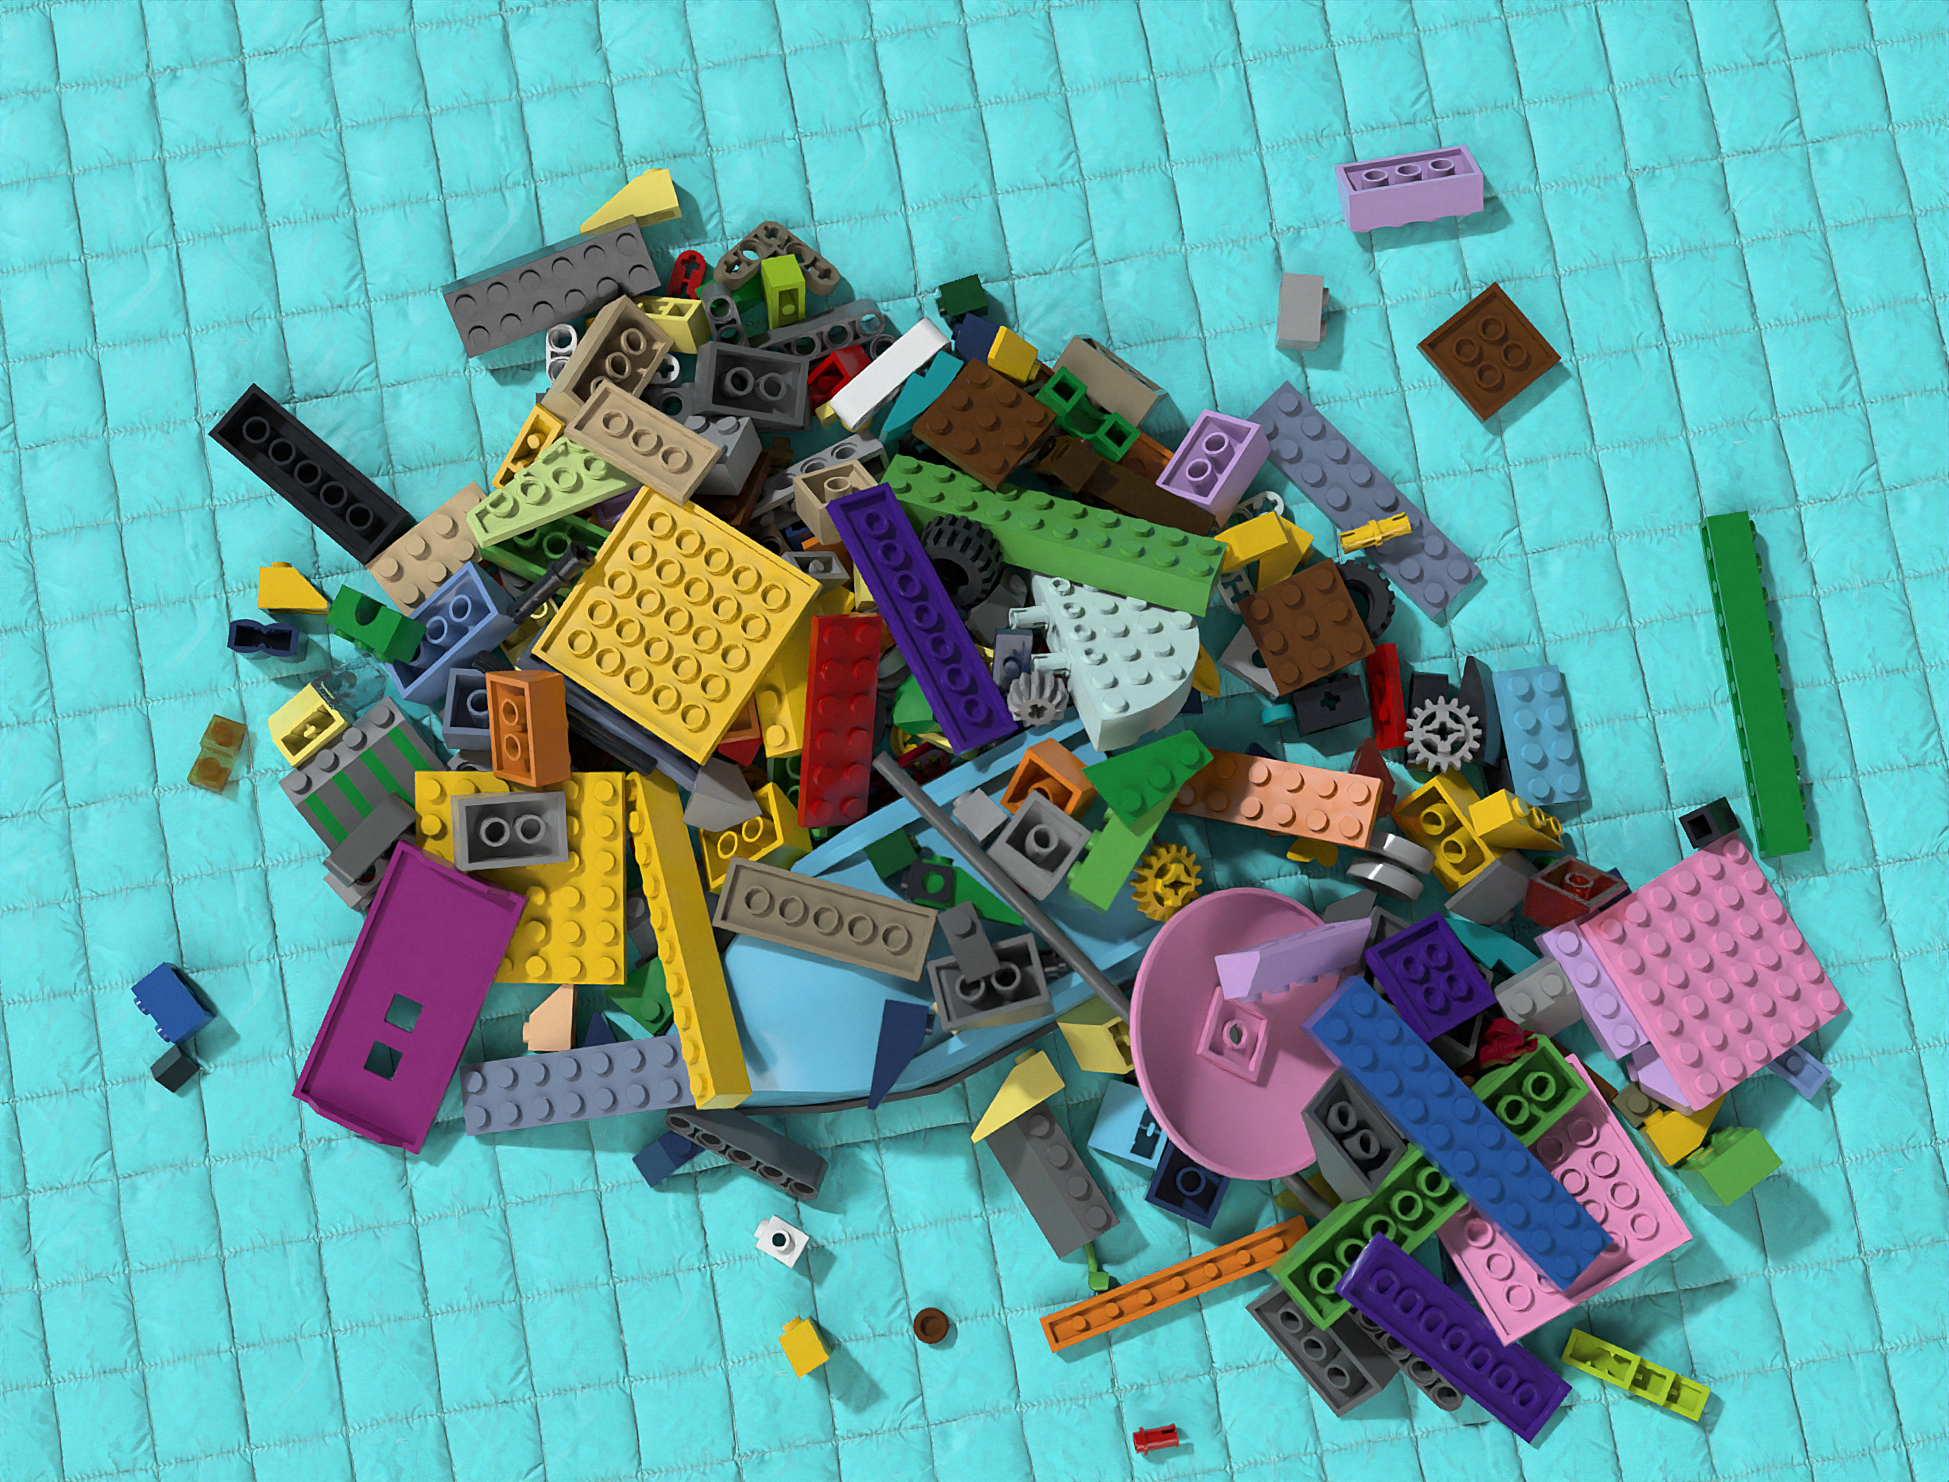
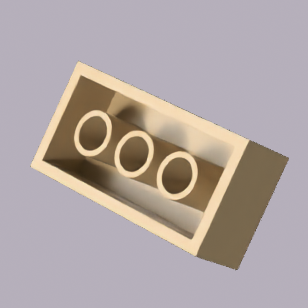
M474 480L365 565L404 615L409 616L469 560L475 561L484 571L494 564L481 558L478 549L479 542L466 521L467 513L487 497Z

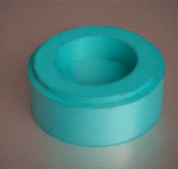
M1291 704L1272 706L1261 711L1259 714L1263 727L1282 725L1296 718L1293 705Z

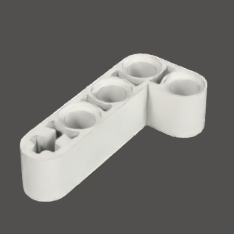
M925 317L840 390L830 401L829 406L851 430L858 429L903 390L912 372L920 375L926 369L929 370L939 349L951 355L952 342L928 317Z
M565 323L551 327L546 336V372L551 384L554 383L558 373L562 371L580 343V339L573 327ZM565 336L572 338V342L567 348L561 349L556 347V343L560 338ZM666 354L647 385L665 384L668 388H679L683 381V374L676 358ZM665 368L671 369V372L668 373V378H662L661 374H664Z

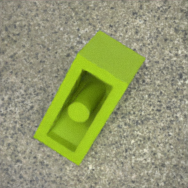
M790 254L762 259L761 287L770 330L804 319L805 279L795 255Z

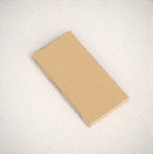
M606 379L601 382L564 429L565 437L682 507L722 456L721 447Z

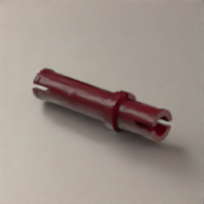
M1528 1029L1512 1036L1501 1035L1492 1043L1475 1049L1474 1058L1459 1067L1462 1070L1456 1071L1454 1074L1458 1078H1463L1471 1073L1499 1063L1510 1064L1518 1056L1536 1051L1538 1048V1038L1536 1036L1525 1040V1038L1534 1034L1533 1031Z

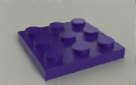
M1439 911L1372 946L1361 954L1406 1024L1425 1044L1498 1001Z

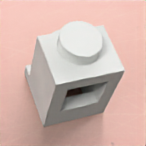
M774 1214L771 1220L764 1217L758 1226L754 1237L758 1238L759 1241L755 1247L783 1262L788 1267L793 1268L812 1235ZM776 1233L785 1235L786 1243L784 1246L779 1247L774 1244L773 1237Z

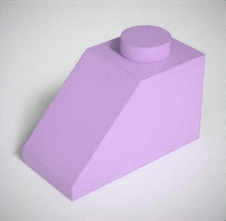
M1653 1044L1643 1045L1631 1052V1060L1626 1061L1631 1082L1638 1081L1641 1092L1685 1116L1693 1115L1692 1107Z

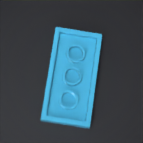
M1558 664L1500 671L1491 674L1515 795L1522 797L1524 801L1537 807L1585 799Z

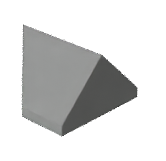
M709 757L704 766L700 765L682 822L717 833L763 813L738 765Z

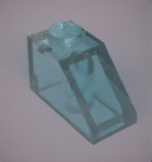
M366 652L311 680V686L331 710L355 714L383 698L389 675L373 656Z

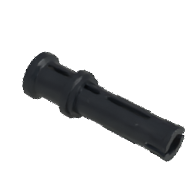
M572 541L567 546L566 552L559 559H552L547 564L546 573L512 605L506 608L508 617L514 612L518 613L511 621L517 625H522L526 619L560 588L570 587L575 582V577L583 569H590L594 565L595 559L591 551L581 542Z

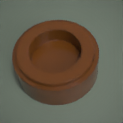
M924 1308L915 1316L913 1330L916 1337L924 1343H938L948 1332L949 1323L947 1316L938 1308Z

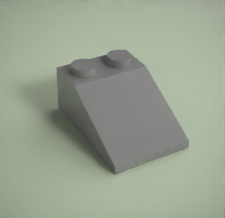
M564 790L450 795L454 866L461 871L569 862Z

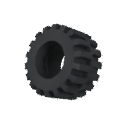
M947 514L945 518L940 515L935 517L933 522L929 521L918 539L955 609L957 606H960L962 609H969L971 604L973 606L980 604L982 599H985L1001 570L1003 552L999 551L1001 546L999 541L992 539L993 533L989 529H983L981 527L982 523L977 520L972 522L969 520V517L964 515L956 518L954 514Z
M1346 560L1344 564H1341L1340 561L1336 562L1335 565L1346 588L1359 592L1368 604V616L1363 621V624L1372 643H1374L1392 621L1391 616L1395 613L1396 605H1393L1392 602L1395 599L1394 590L1390 591L1388 588L1391 583L1387 577L1382 579L1379 576L1382 571L1377 567L1374 570L1368 568L1369 563L1361 561L1360 564H1355V560Z

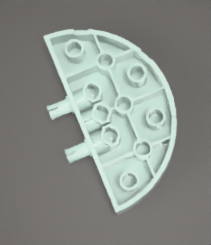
M1013 565L1015 574L1021 577L1028 589L1026 598L1030 607L1011 608L1009 610L1010 627L1022 630L1029 628L1041 629L1051 653L1031 654L1030 672L1033 675L1037 669L1043 675L1050 671L1052 674L1062 675L1096 753L1136 743L1139 741V736L1149 731L1156 733L1179 713L1191 690L1199 650V632L1193 614Z

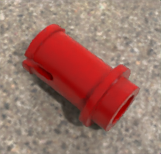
M1175 1424L1146 1430L1143 1427H1139L1138 1431L1132 1432L1136 1454L1143 1453L1144 1456H1147L1149 1451L1179 1447Z

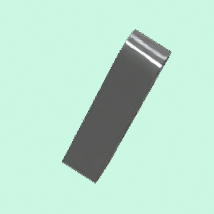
M696 1105L669 1108L664 1118V1124L673 1132L788 1193L805 1200L817 1198L829 1167L828 1162L818 1154L732 1108L697 1109Z
M1352 1305L1345 1311L1436 1406L1445 1411L1459 1409L1466 1397L1463 1391Z

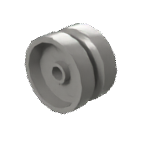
M1373 829L1368 851L1360 849L1369 857H1353L1346 875L1365 887H1378V892L1409 903H1418L1425 886L1414 875L1423 876L1430 874L1436 856L1425 848L1406 839Z

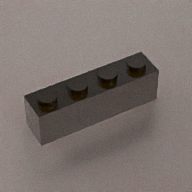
M1097 453L1095 454L1102 461L1079 492H1073L1071 497L1072 500L1087 506L1110 510L1117 514L1135 519H1143L1169 528H1177L1183 532L1202 537L1209 535L1216 519V515Z

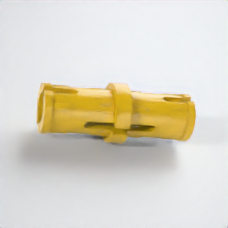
M1401 512L1379 521L1369 520L1367 525L1339 533L1338 536L1341 547L1346 555L1372 545L1378 547L1383 545L1384 541L1409 534L1411 533V526L1406 513Z

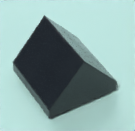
M1508 758L1499 761V768L1482 766L1490 795L1502 789L1512 794L1515 793Z
M175 1044L150 1067L154 1079L172 1093H175L200 1070L179 1044Z

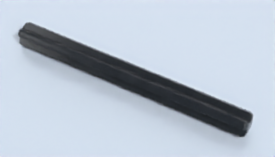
M485 650L479 651L472 662V666L483 674L491 671H517ZM565 702L568 728L643 776L648 777L652 774L658 763L655 758L607 731Z

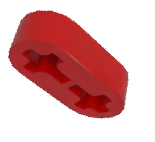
M687 250L678 256L667 288L666 297L674 298V296H680L683 287L686 286L687 297L691 300H698L695 289L704 284L707 274V265L701 253L695 250ZM691 260H696L697 267L700 269H694L690 280L686 279L687 271L683 265H689Z

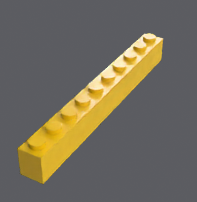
M657 768L648 777L633 770L625 778L628 828L632 833L636 849L635 857L640 866L643 891L647 896L651 913V925L655 930L659 947L658 955L665 972L666 989L670 994L674 1010V1023L678 1028L682 1044V1057L687 1065L690 1090L694 1096L697 1109L735 1108L752 1095V1090L687 825L682 822L684 812L677 784Z

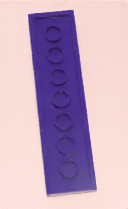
M886 482L831 500L825 508L955 755L959 756L1017 731L1019 728L1015 720H1013V716L889 483Z
M1379 1231L1333 1288L1339 1295L1529 1444L1573 1388L1516 1341L1504 1347L1489 1320Z

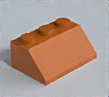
M546 670L486 672L493 775L533 787L571 779V756L567 732L569 724L566 717V687L563 674Z

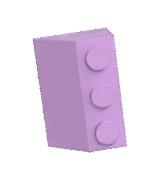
M1203 409L1155 484L1216 515L1213 527L1222 529L1272 449L1260 424Z

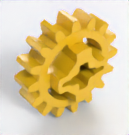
M1162 842L1161 846H1150L1151 855L1144 853L1140 855L1143 864L1141 867H1133L1138 876L1137 879L1130 881V885L1137 887V891L1131 895V898L1140 901L1136 908L1138 911L1146 913L1145 917L1149 919L1168 922L1172 916L1190 903L1191 898L1199 897V894L1194 889L1195 886L1202 884V880L1196 878L1195 875L1200 871L1201 866L1193 864L1196 855L1187 852V847Z

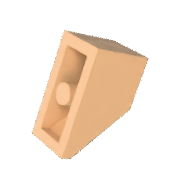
M579 984L561 985L530 1014L529 1022H525L523 1026V1043H528V1050L558 1052L575 1049Z

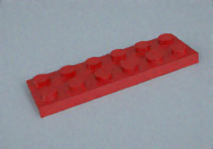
M878 613L812 615L797 825L802 828L855 824L867 817L883 616Z

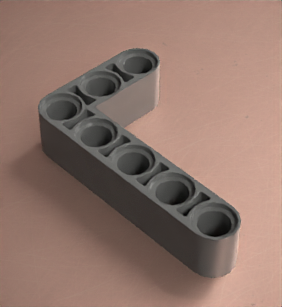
M713 282L706 285L701 293V302L715 342L766 351L770 348H778V353L809 358V361L829 355L835 350L875 339L884 332L886 326L885 319L877 303L871 299L864 298L747 338L734 299L726 285ZM717 298L726 299V302L720 307L710 306L713 300ZM868 314L875 315L869 323H860L864 316ZM837 325L843 326L842 330L837 334H828L832 327ZM727 329L736 330V333L731 337L725 338L721 336ZM811 337L807 344L796 345L800 338Z

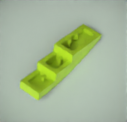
M1573 1328L1560 1360L1699 1422L1711 1388L1576 1328Z

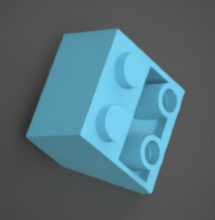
M1110 1078L1088 1146L1157 1169L1168 1137L1167 1134L1160 1127L1149 1109L1141 1088Z

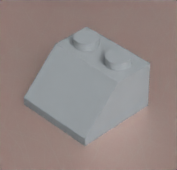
M1033 790L985 854L1011 880L1039 901H1042L1056 887L1093 833L1037 791Z
M1544 957L1491 989L1498 1000L1493 1006L1500 1018L1516 1022L1522 1031L1528 1029L1533 1031L1534 1034L1545 1035L1549 1039L1583 1018L1575 990L1558 961L1553 958Z

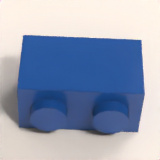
M163 962L130 988L136 995V998L133 1000L135 1005L146 1016L150 1014L158 1024L155 1026V1030L167 1043L171 1041L174 1044H184L216 1018L173 963Z

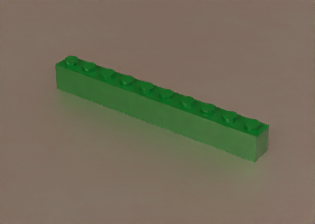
M1748 511L1708 516L1698 526L1759 858L1765 859L1803 853L1811 850L1810 844L1813 842V833L1811 826L1805 822L1803 810L1806 809L1807 805L1804 791L1799 789L1797 776L1800 774V763L1798 757L1793 755L1791 742L1794 739V731L1791 722L1786 719L1784 708L1787 707V694L1785 689L1780 687L1778 676L1781 673V661L1778 654H1774L1772 641L1775 638V629L1773 622L1768 620L1766 607L1769 603L1767 589L1761 585L1762 560L1759 553H1755L1753 542L1756 539V527L1753 520H1749Z

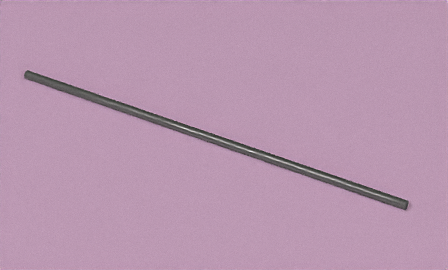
M885 751L878 755L872 762V765L1130 1027L1131 1002ZM1298 1172L1278 1178L1320 1221L1334 1210Z

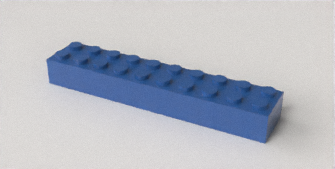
M1349 976L1300 1025V1028L1550 1287L1564 1292L1614 1240L1362 977Z

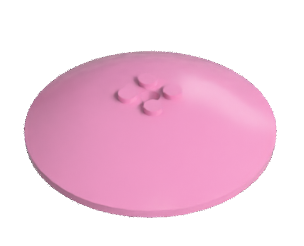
M1244 887L1213 892L1189 903L1172 916L1152 941L1143 958L1136 978L1130 1010V1041L1135 1072L1148 1107L1160 1127L1177 1147L1195 1162L1224 1176L1244 1180H1266L1284 1177L1296 1173L1317 1161L1300 1112L1337 1068L1336 1064L1300 1028V1025L1335 991L1340 975L1324 978V974L1317 975L1318 982L1304 986H1297L1296 982L1289 984L1291 989L1289 991L1269 995L1267 990L1261 992L1262 999L1241 1004L1240 998L1225 999L1215 956L1325 924L1312 911L1294 899L1266 889ZM1233 1025L1239 1034L1236 1044L1230 1038V1029Z

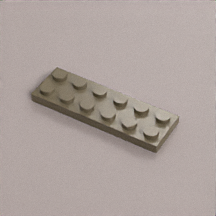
M731 856L712 926L921 983L938 923L937 915L940 914V911Z

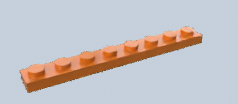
M1303 1214L1040 1317L1039 1320L1052 1353L1271 1266L1309 1232Z

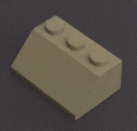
M1088 334L1074 335L1051 369L1056 372L1062 365L1089 387L1085 392V397L1095 409L1101 410L1104 407L1111 413L1116 411L1136 429L1143 425L1168 394L1166 390Z

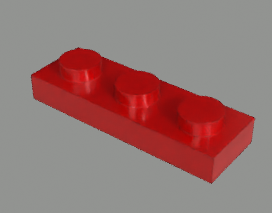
M1384 643L1375 646L1374 648L1377 653L1365 658L1377 752L1409 746V742L1404 740V733L1408 732V727L1406 726L1403 703L1404 695L1401 687L1396 643Z

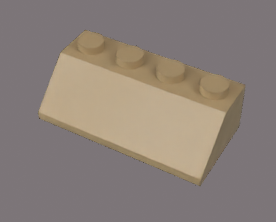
M623 295L602 307L541 401V404L565 423V426H568L604 379L639 399L674 340L626 295Z

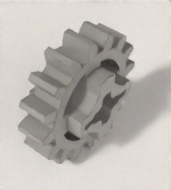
M1439 696L1438 703L1434 706L1427 699L1424 703V711L1418 707L1413 709L1416 720L1407 719L1406 726L1413 730L1404 733V740L1413 742L1407 747L1408 754L1418 753L1415 761L1417 765L1421 764L1424 760L1427 761V771L1429 772L1434 769L1435 765L1440 766L1442 774H1446L1448 765H1452L1458 771L1461 768V759L1467 763L1472 761L1473 757L1469 750L1478 751L1480 744L1473 740L1480 738L1482 734L1481 730L1473 729L1479 719L1477 716L1468 718L1467 715L1470 710L1468 705L1461 710L1457 708L1458 699L1456 698L1451 701L1450 705H1447L1443 696ZM1435 715V720L1429 726L1420 728L1427 718ZM1449 715L1458 719L1462 724L1457 725L1449 718ZM1438 729H1445V734L1448 735L1447 741H1440V736L1437 735ZM1462 742H1465L1461 750H1459L1457 753L1453 755H1450L1451 749L1456 744H1462ZM1423 745L1431 747L1436 752V755L1428 752Z

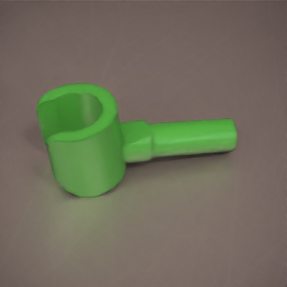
M1089 1242L1084 1245L1089 1265L1088 1285L1093 1291L1106 1292L1109 1286V1272L1097 1271L1098 1264L1093 1242Z

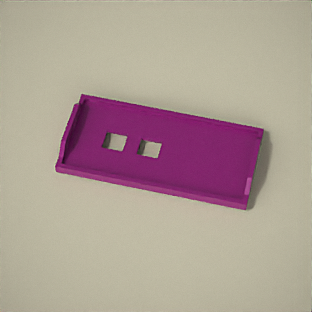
M404 839L399 840L292 1096L308 1103L316 1114L379 1144L401 1147L416 1155L421 1153L530 898L473 871H461L454 866L453 862ZM396 993L423 1005L413 1032H409L385 1020ZM375 1041H379L403 1053L392 1080L365 1068Z

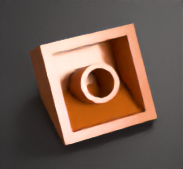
M1050 737L1027 748L999 804L1014 815L1029 794L1035 790L1078 822L1092 807L1098 793L1080 772V769L1088 766Z

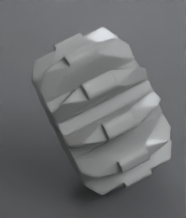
M1037 669L1033 675L1022 672L1019 679L1012 680L1010 691L1007 695V705L1013 715V720H1022L1024 727L1031 724L1036 725L1038 729L1041 728L1042 724L1053 727L1056 720H1062L1069 703V694L1063 684V679L1054 678L1051 671L1045 675L1040 674Z

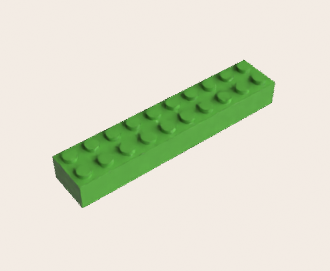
M896 454L879 485L886 482L889 483L917 537L920 536L925 525L929 521L933 522L935 517L941 515L945 518L947 514H954L956 518H960L961 515L969 517V520L972 522L977 520L982 523L981 527L983 529H989L993 533L992 539L999 541L1001 545L999 551L1003 552V560L1001 562L1205 617L1222 575L1228 543L1220 542L1210 537L1183 532L1177 528L1150 523L1143 519L1124 516L1110 510L1087 506L1077 501L1050 496L1044 492L1024 489L1010 483H1002L994 492L969 473L950 469L944 465H936L910 456Z
M1533 1034L1525 1038V1040H1529L1537 1036L1538 1048L1536 1051L1518 1056L1510 1064H1496L1469 1088L1526 1148L1591 1091L1545 1035ZM1411 1142L1406 1145L1408 1149L1373 1195L1347 1203L1342 1202L1267 1269L1311 1323L1323 1331L1352 1306L1350 1302L1339 1295L1333 1288L1378 1231L1409 1255L1468 1202Z

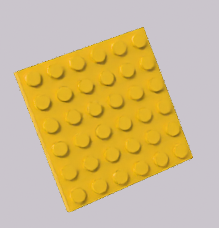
M644 484L594 557V565L583 573L531 652L704 766L824 586L689 499L682 507Z
M415 771V811L420 815L416 818V846L453 863L454 851L450 795L485 792L565 791L569 862L470 870L530 898L494 983H627L625 772L570 771L571 779L533 787L495 777L493 771Z

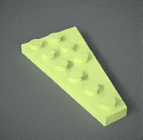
M563 435L539 454L538 459L528 468L523 467L518 471L514 479L502 489L497 488L467 513L466 521L483 549L640 487L644 483Z

